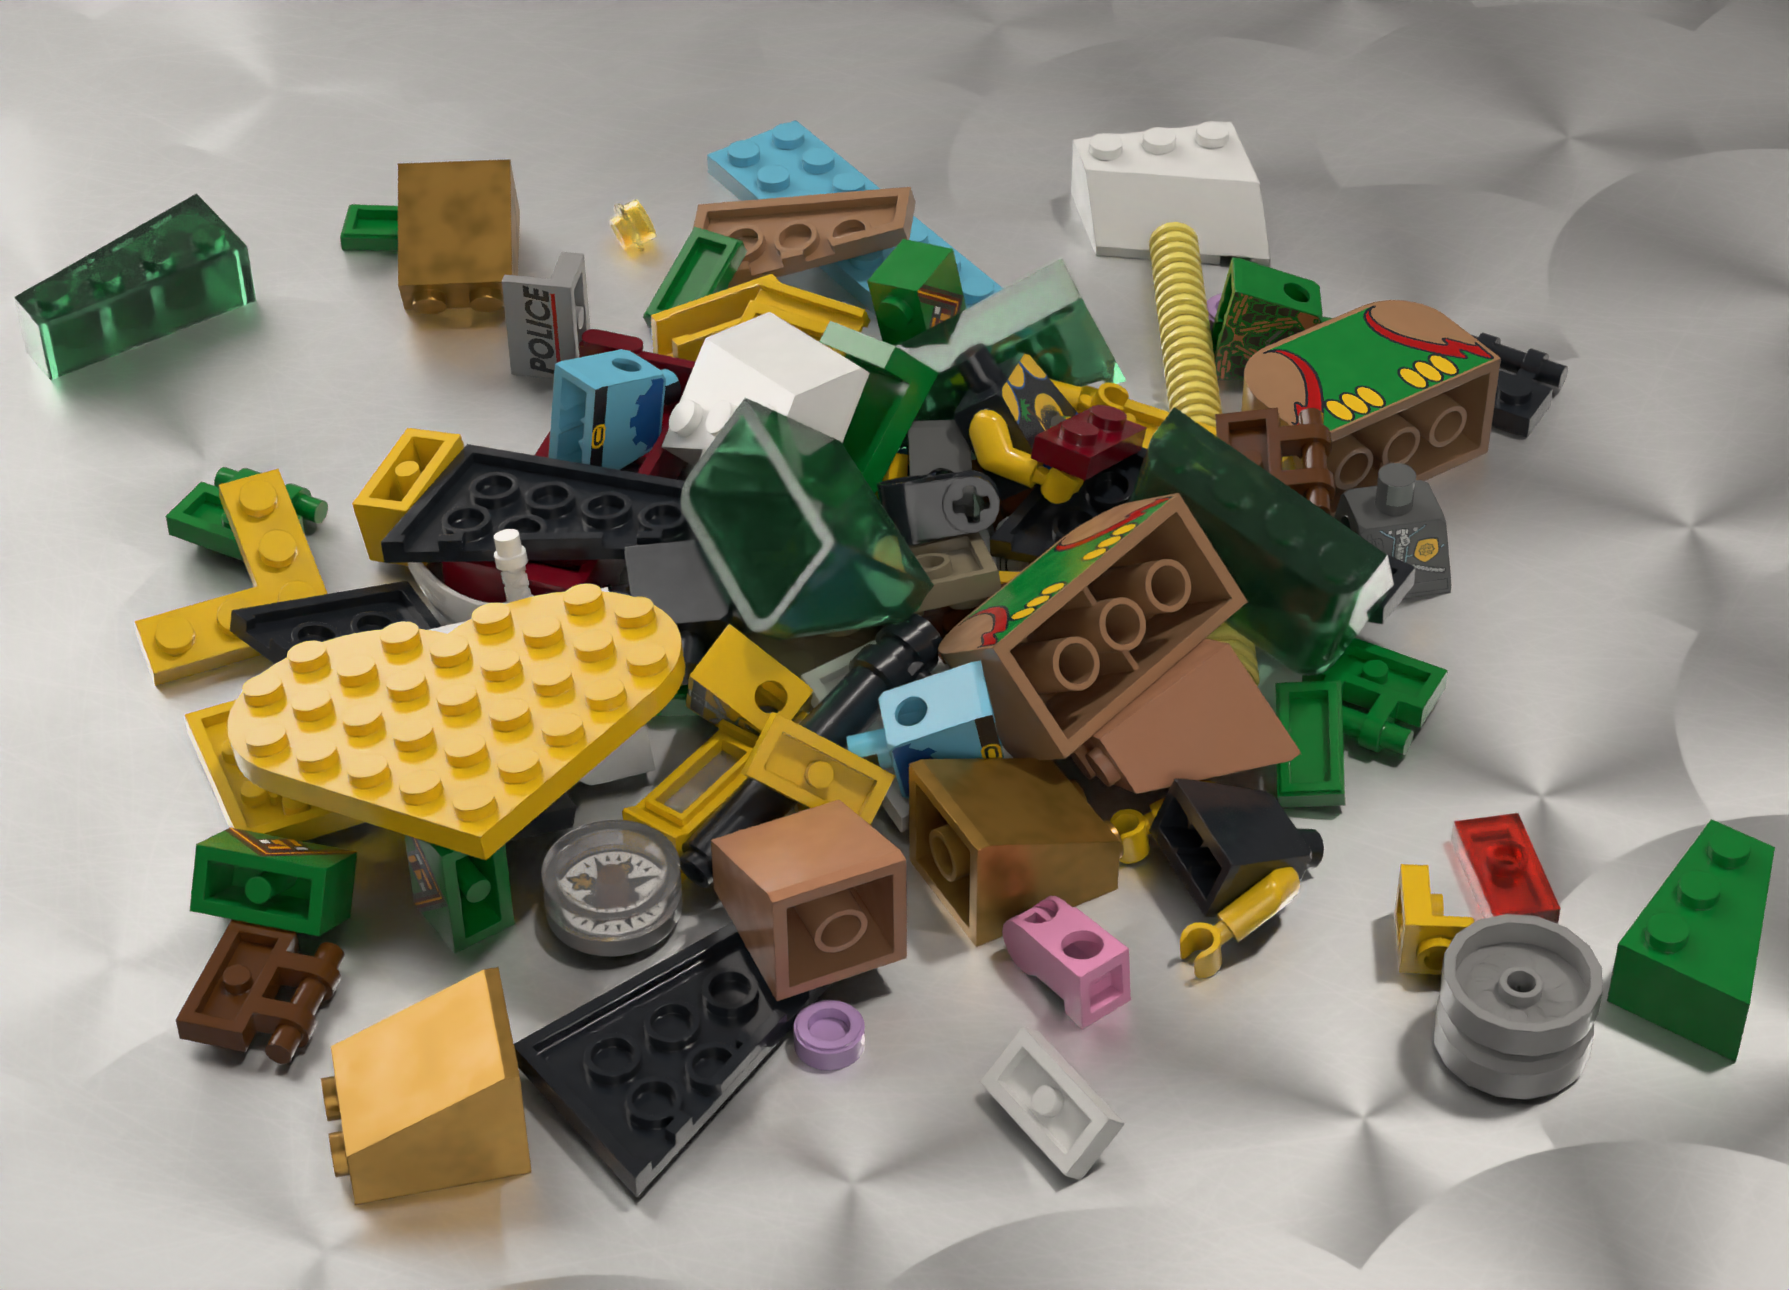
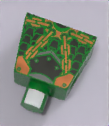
M1232 257L1211 330L1217 379L1244 381L1246 364L1256 352L1266 346L1332 319L1331 317L1322 316L1320 286L1306 278Z

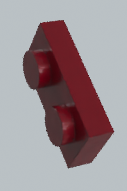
M1095 405L1037 434L1030 458L1085 481L1139 452L1142 449L1147 428L1127 420V415L1117 408Z

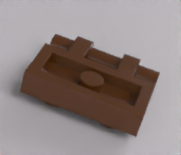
M1278 407L1215 414L1220 510L1223 528L1287 521L1286 501L1300 500L1305 504V515L1311 521H1324L1331 515L1330 501L1335 497L1336 489L1335 477L1327 469V457L1332 452L1331 432L1324 425L1321 410L1316 408L1304 409L1298 416L1299 425L1281 427ZM1283 457H1299L1302 462V469L1283 470Z
M231 919L176 1018L179 1038L246 1052L257 1031L272 1034L265 1047L266 1055L276 1063H289L297 1048L304 1047L309 1043L317 1027L315 1014L321 1002L329 1000L340 983L341 975L338 969L345 958L344 951L336 944L324 942L320 944L314 957L298 954L300 946L297 932ZM281 985L296 988L290 1002L274 999Z

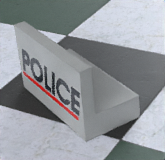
M561 252L550 279L504 275L502 289L512 375L554 379L555 363L579 358L578 345L582 340V334L590 329L584 254Z

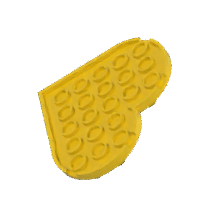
M580 584L569 588L565 592L532 596L507 604L488 603L473 611L470 620L459 625L448 634L419 629L412 622H397L381 630L354 633L324 642L305 641L293 646L288 651L287 658L243 684L242 693L236 699L228 717V736L236 764L240 771L252 783L267 791L487 860L671 701L680 688L685 675L681 636L672 618L662 609L655 606L650 599L605 592L595 584Z

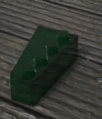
M196 193L16 295L14 300L26 353L48 379L53 380L255 302L256 296L247 245Z
M1062 258L896 346L939 372L914 421L955 420L954 411L970 387L953 362L966 349L980 342L986 345L998 364L1021 353L1030 355L1048 378L1080 387L1102 380L1104 383L1115 384L1126 381L1103 333ZM908 432L899 450L907 448Z

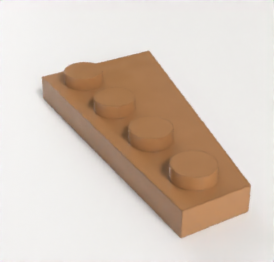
M911 187L698 204L693 228L695 226L743 241L747 254L728 285V289L769 274H773L777 278L896 247L902 239H910L916 201Z

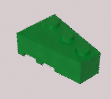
M1711 819L1619 941L1607 1001L1736 1062L1750 1007L1775 847Z

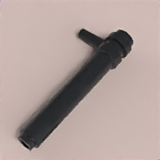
M908 612L900 619H891L876 634V644H868L849 662V672L799 725L848 750L846 736L864 733L881 715L878 698L884 691L933 675L930 672L938 665V648L943 640L941 635L929 621L916 613ZM747 777L682 845L683 854L678 859L679 867L695 884L704 888L709 887L713 882L712 839L785 817L797 802Z

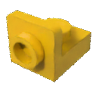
M1400 865L1394 910L1399 973L1441 975L1444 953L1458 932L1473 924L1475 920L1472 917L1444 916L1443 895L1431 893L1429 865Z

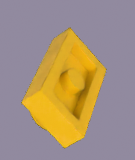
M771 712L741 771V774L808 809L840 800L869 825H871L896 776L792 720Z

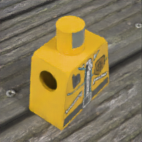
M728 624L689 675L686 706L718 728L719 722L724 719L759 737L770 716L769 713L760 710V707H773L778 711V714L799 724L808 715L807 712L809 711L814 691L803 680L736 628Z

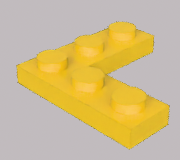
M279 469L219 485L221 503L254 587L135 621L136 635L155 686L262 655L230 632L232 610L328 594Z
M236 700L184 714L189 737L229 828L307 841L365 823L272 793L246 778L236 764L227 731L228 717Z

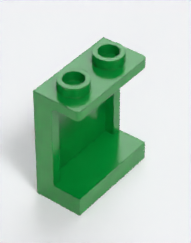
M830 321L819 342L869 372V376L826 485H821L819 492L840 503H843L847 494L871 503L877 491L876 484L882 482L939 372L894 345Z

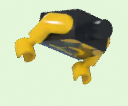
M983 342L969 347L953 362L970 387L954 411L955 422L984 473L996 483L999 499L1003 501L1039 484L1041 485V493L1050 502L1059 504L1068 501L1073 493L1079 491L1084 480L1031 459L1035 436L1077 415V411L1083 412L1095 405L1111 406L1124 412V405L1129 398L1127 390L1115 383L1101 384L1094 397L1082 393L1083 387L1048 378L1030 355L1021 353L998 364Z
M1175 778L1167 795L1149 804L1150 812L1142 815V813L1132 809L1119 810L1113 814L1110 822L1116 827L1123 843L1124 852L1122 858L1119 859L1120 862L1130 864L1143 860L1150 851L1148 835L1151 834L1205 917H1218L1220 920L1215 925L1205 922L1190 924L1182 931L1180 937L1181 959L1187 958L1194 951L1204 950L1194 960V974L1198 978H1207L1218 972L1222 965L1221 946L1232 937L1237 942L1241 941L1297 896L1300 889V880L1306 869H1314L1321 863L1324 854V844L1317 830L1296 828L1276 798L1264 790L1223 785L1210 780L1196 781Z

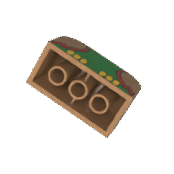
M1403 300L1373 302L1287 337L1256 352L1249 359L1244 370L1241 411L1278 407L1280 427L1299 425L1298 416L1304 409L1316 408L1322 411L1324 425L1331 432L1332 452L1327 457V469L1335 477L1336 493L1335 497L1330 501L1331 515L1324 521L1312 522L1325 527L1333 522L1340 496L1348 489L1377 486L1378 472L1386 464L1401 463L1408 465L1416 472V480L1426 481L1488 453L1501 358L1446 315L1432 307ZM1293 456L1295 469H1302L1301 459ZM1286 501L1287 511L1308 519L1305 515V504L1302 501Z
M1175 493L1119 505L1080 525L1056 542L959 622L941 641L938 651L950 669L981 660L995 716L998 737L1003 748L1013 758H1036L1038 760L1066 759L1248 601L1180 494Z

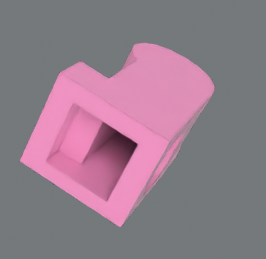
M1049 896L1031 909L1016 915L1004 923L1002 930L1004 943L1015 964L1026 974L1036 975L1064 1000L1065 1013L1082 1030L1131 1001L1129 948L1078 908H1073L1057 896Z

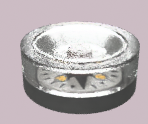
M603 820L585 824L558 839L544 858L541 872L547 922L553 933L562 942L578 951L597 956H622L645 950L664 939L674 929L681 916L683 900L678 853L666 836L650 826L628 820Z

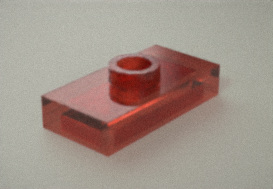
M1519 813L1453 822L1451 842L1483 919L1504 914L1538 916L1558 924L1561 908Z

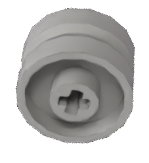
M1504 914L1477 920L1458 932L1444 953L1441 991L1437 999L1434 1019V1045L1445 1066L1467 1085L1496 1097L1528 1100L1559 1092L1579 1078L1590 1058L1594 1038V1021L1599 1013L1603 992L1602 966L1591 947L1571 930L1538 916Z

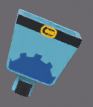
M623 349L555 363L549 458L620 470L650 452L661 434L663 408L678 402L681 398V385L678 378L670 370H660L633 352Z
M981 660L884 691L878 698L884 728L846 736L848 751L883 769L894 768L902 797L909 799L910 763L920 759L1004 758Z

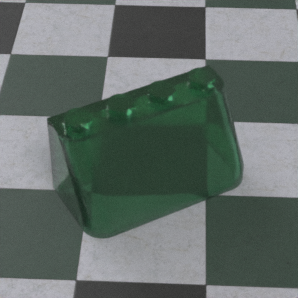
M746 397L697 462L684 483L681 493L682 512L745 623L756 633L774 640H785L899 623L906 620L919 609L924 598L934 587V584L841 441Z
M1174 407L1153 434L1129 502L1179 493L1248 601L1224 623L1297 674L1313 676L1329 670L1393 588L1394 584L1388 555Z

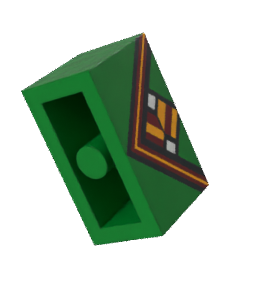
M902 239L867 280L881 339L883 342L898 347L939 372L934 383L940 384L955 366L953 364L954 360L974 342L954 251L952 248Z
M230 827L196 844L190 911L321 936L351 917L357 851Z
M404 835L414 904L454 953L515 925L505 844L487 860H483Z

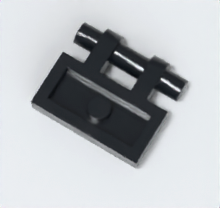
M1481 333L1479 337L1472 335L1501 358V369L1516 373V375L1499 370L1492 426L1528 438L1551 404L1553 388L1540 383L1543 382L1561 388L1568 374V366L1550 361L1549 354L1532 348L1526 353L1502 345L1499 337L1487 333Z

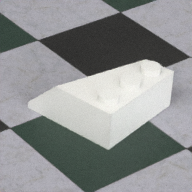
M1207 121L1196 126L1169 129L1153 127L1142 132L1124 134L1100 133L1093 137L1073 139L1071 194L1095 255L1151 259L1149 250L1151 234L1165 223L1179 222L1187 224L1197 234L1201 263L1220 265L1221 256L1251 258V262L1270 267L1271 258L1260 181L1232 122Z
M765 313L705 338L681 400L670 415L669 429L662 448L696 468L704 448L810 477L818 485H826L868 379L869 372L773 313Z

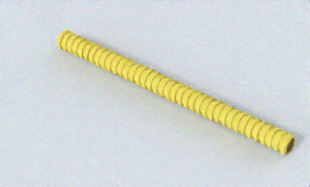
M1179 222L1165 223L1151 234L1149 250L1169 412L1216 427L1215 414H1222L1198 236L1194 229L1187 224ZM1247 602L1206 638L1229 643L1258 687L1260 683L1250 606L1249 602Z

